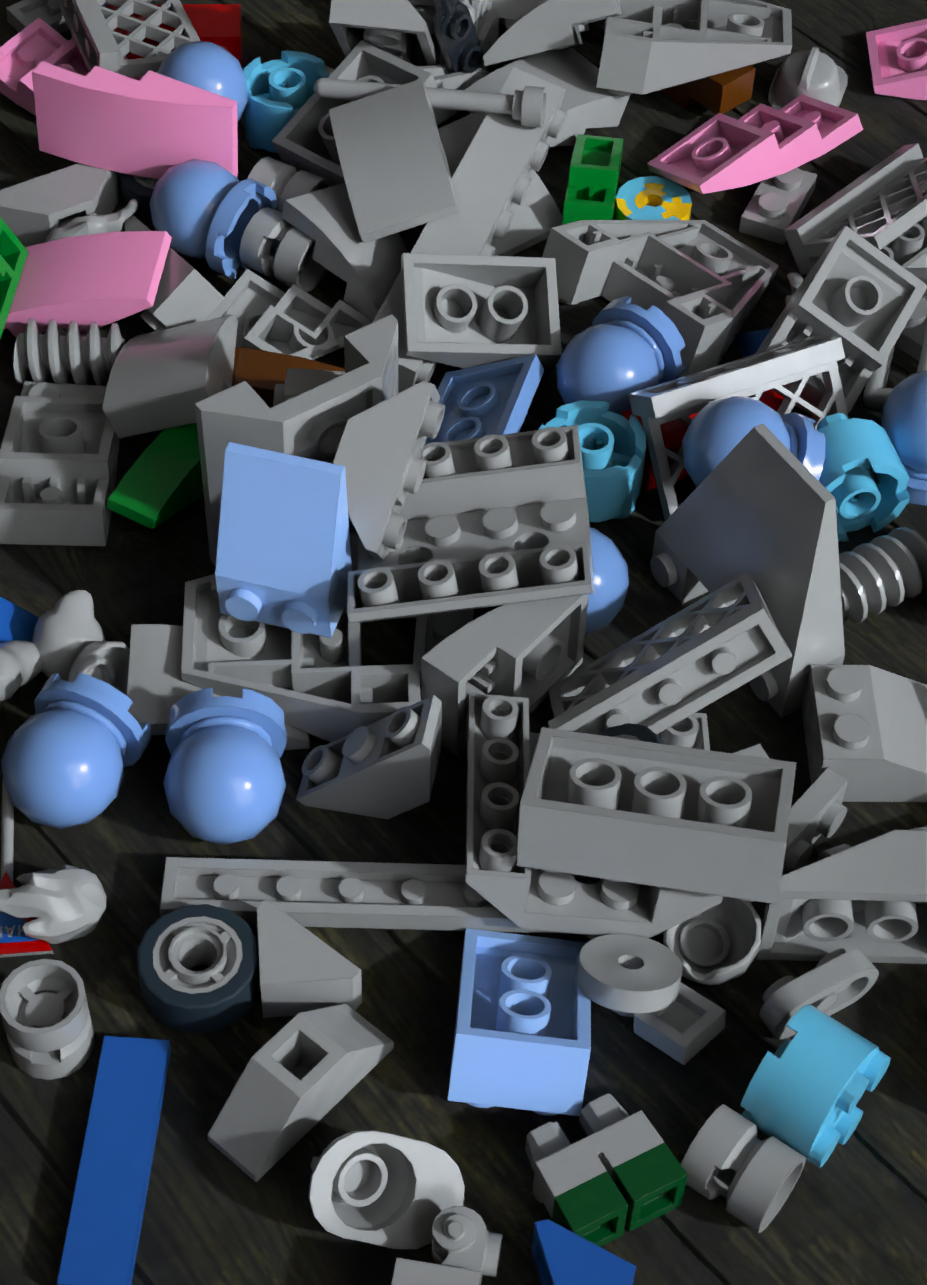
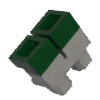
M609 1093L589 1102L580 1111L579 1122L588 1137L570 1144L557 1122H548L526 1135L525 1150L534 1171L532 1194L539 1203H544L554 1223L599 1247L623 1236L624 1227L630 1232L682 1204L687 1173L643 1111L640 1110L629 1116Z

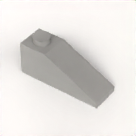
M134 215L124 221L125 231H151ZM169 247L154 304L152 307L145 309L139 316L155 331L206 320L225 298L197 270Z

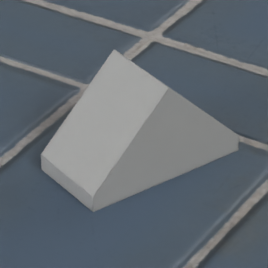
M265 898L257 906L259 972L263 1018L296 1016L300 1012L347 1004L353 1010H356L362 1004L361 969Z

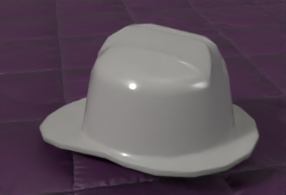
M814 46L811 50L796 51L787 56L777 69L769 89L768 102L772 108L780 110L803 94L839 107L848 84V76L843 68L836 65L827 54L820 52L818 47Z
M376 1130L351 1131L334 1139L323 1150L320 1157L313 1156L310 1167L313 1172L310 1177L308 1198L313 1216L327 1232L344 1239L361 1241L392 1249H419L432 1244V1224L435 1217L442 1210L452 1206H463L465 1185L458 1165L446 1151L424 1141Z

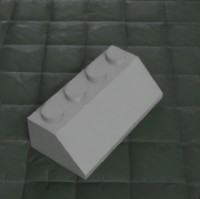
M331 0L329 24L345 57L362 40L417 67L440 65L427 23L409 0Z
M542 727L520 801L517 866L541 869L551 873L561 872L602 878L612 882H629L670 888L679 892L690 891L731 897L741 901L778 904L797 762Z

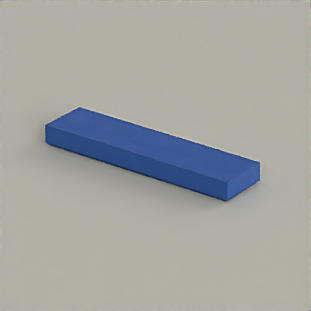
M104 1036L57 1285H132L171 1055L169 1040Z

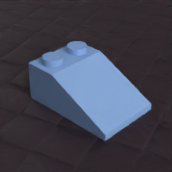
M229 442L225 449L215 569L220 613L243 621H257L288 628L296 633H311L331 638L347 602L348 572L352 571L345 466Z
M470 928L465 929L447 1101L463 1102L478 1108L496 1106L530 1110L545 1116L558 1114L580 1116L591 1051V1000L578 987L576 975L579 954L587 942Z

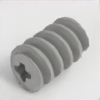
M29 318L25 332L20 333L15 342L13 367L17 383L24 384V381L28 380L31 373L34 382H48L50 375H52L55 383L67 384L72 375L75 384L88 385L93 375L96 385L107 386L115 359L126 344L125 339L121 336L118 323H112L107 337H101L97 322H91L87 335L81 336L76 321H70L66 335H60L56 320H50L45 334H39L36 320Z
M907 527L896 528L888 535L878 536L870 543L860 544L852 551L839 554L843 621L846 617L851 622L860 623L867 618L868 612L878 615L886 609V604L895 607L904 600V596L906 598H915L922 592V589L927 590V542L912 529Z

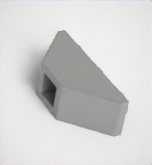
M78 163L1 189L0 217L24 247L44 243L50 230L58 228L69 220L86 216L90 213H97V215L112 214L122 196L119 172Z
M422 381L349 418L333 464L345 466L348 515L367 552L373 558L385 561L389 548L397 550L401 544L407 525V516L402 515L401 512L408 492L416 494L422 483L426 469V460L420 459L426 438L435 439L443 421L445 405L439 403L440 395L435 385L429 382Z
M432 695L408 707H401L393 714L372 724L358 727L352 733L333 742L314 748L303 762V777L296 800L304 806L382 819H390L429 802L441 755L442 701L435 695Z
M347 1004L298 1013L251 1057L209 1131L208 1141L257 1182L394 1048V1042Z

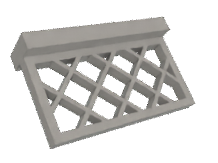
M56 0L89 72L95 66H99L127 77L144 76L149 70L157 73L164 58L171 53L172 49L177 48L179 45L201 41L180 0H154L163 3L161 7L147 3V0ZM108 3L119 7V9L114 11L102 5ZM132 13H136L138 15L147 17V19L145 21H141L139 19L130 17V15ZM163 23L177 29L171 32L158 26ZM118 27L132 33L126 36L113 30ZM144 38H149L151 40L159 42L160 44L156 47L151 44L142 42V40ZM130 52L144 58L125 60L124 56Z
M919 143L902 146L784 230L801 275L810 272L823 252L845 225L881 250L927 216V158L923 157Z
M812 336L628 394L633 415L641 416L643 428L646 432V441L665 520L682 504L677 503L674 485L685 467L683 444L677 454L664 446L660 425L677 419L689 426L692 419L688 416L700 412L709 402L731 396L754 397L759 400L762 393L770 389L784 398L777 411L780 416L791 413L794 405L810 414L812 416L811 419L816 421L813 424L815 430H817L820 420L828 416L829 411L830 415L843 413L848 418L837 364L838 360L845 359L841 337ZM822 373L826 392L816 408L799 396L809 377ZM792 383L789 390L783 387V385ZM668 459L671 460V461H673V463L671 464L670 468H669Z
M746 572L549 687L548 692L554 718L548 721V725L552 729L597 735L610 727L631 723L647 726L655 734H659L793 656L779 633L750 573Z

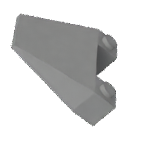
M619 0L622 15L615 17L607 16L605 20V34L596 88L605 89L608 93L616 96H629L632 93L643 95L791 54V9L759 0Z
M580 220L551 228L542 256L543 258H555L558 301L561 303L574 305L599 296L611 302L612 300L628 296L632 297L630 304L638 305L645 310H648L652 305L659 308L675 324L684 339L685 347L680 351L682 366H686V371L681 377L718 365L734 340L735 335L738 334L776 275L779 267L776 263L706 220Z
M762 423L750 430L655 531L650 567L656 581L662 587H668L682 604L704 593H712L746 572L750 573L779 633L789 647L793 657L754 678L749 683L755 695L759 699L767 701L782 718L801 708L811 664L843 665L845 646L836 500L816 477Z
M357 533L350 535L352 571H358ZM215 574L185 582L181 677L183 681L202 689L213 688V693L219 696L242 698V688L258 692L271 698L284 711L285 724L328 742H333L346 736L358 727L367 726L385 718L401 707H408L421 701L419 664L362 666L361 623H349L347 602L332 637L328 638L311 633H296L288 628L257 621H243L230 615L221 614ZM416 616L395 619H413L416 618Z

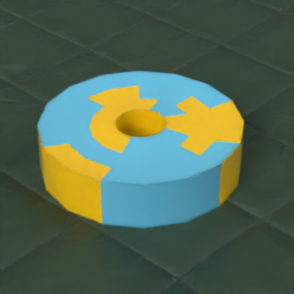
M657 176L638 177L627 181L619 188L615 198L614 214L616 220H690L692 201L688 191L674 181Z

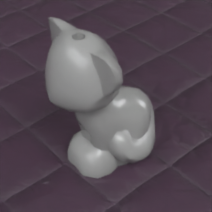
M75 590L62 596L53 609L46 611L39 617L31 642L12 640L0 643V703L11 698L19 687L28 684L40 672H43L48 678L52 674L58 673L61 680L68 681L71 667L85 646L95 641H106L103 630L94 617V605L90 593L86 590Z

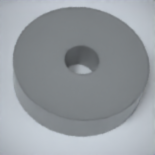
M608 934L596 937L582 947L579 954L576 981L585 996L603 1007L625 1013H651L667 1008L677 999L682 976V963L671 949L655 940L631 934Z

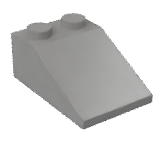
M402 253L401 270L405 349L407 356L465 369L536 354L544 368L542 377L549 376L562 355L555 258Z
M811 664L801 706L811 785L829 767L848 779L843 802H927V685L871 665Z
M927 827L893 830L783 875L778 904L766 903L761 925V944L757 953V960L820 961L830 952L843 948L846 952L854 949L862 950L872 963L927 964Z

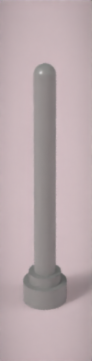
M319 78L314 83L313 89L315 94L321 98L355 101L400 85ZM525 86L524 91L515 90L514 95L425 87L432 108L512 115L513 120L521 121L522 126L542 128L544 124L547 103L546 87Z

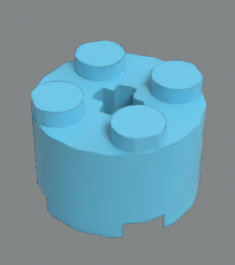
M281 51V59L270 60L261 64V59L258 57L244 68L248 102L242 116L246 141L251 148L265 149L269 152L277 153L272 140L315 93L313 87L316 80L330 76L325 70L324 61L306 52Z
M580 400L557 408L556 417L547 422L545 426L542 424L539 430L547 427L558 428L578 425L589 522L627 518L635 510L636 501L641 493L646 454V432L638 419L632 414L630 419L627 420L620 414L610 412V403Z
M843 413L832 414L821 419L816 431L824 433L826 445L825 460L819 482L836 500L838 541H848L849 538L846 532L860 530L871 525L874 532L881 530L900 515L910 499L906 489L908 480H910L885 429L872 420L848 419Z
M807 1004L786 1024L788 1028L797 1034L792 1040L787 1038L774 1054L769 1051L766 1053L749 1083L740 1106L746 1109L742 1116L756 1124L759 1131L768 1137H776L805 1156L808 1163L811 1162L821 1168L832 1154L837 1143L844 1145L856 1129L864 1112L856 1107V1104L865 1090L872 1092L878 1085L890 1064L891 1057L881 1052L879 1047L811 1004Z

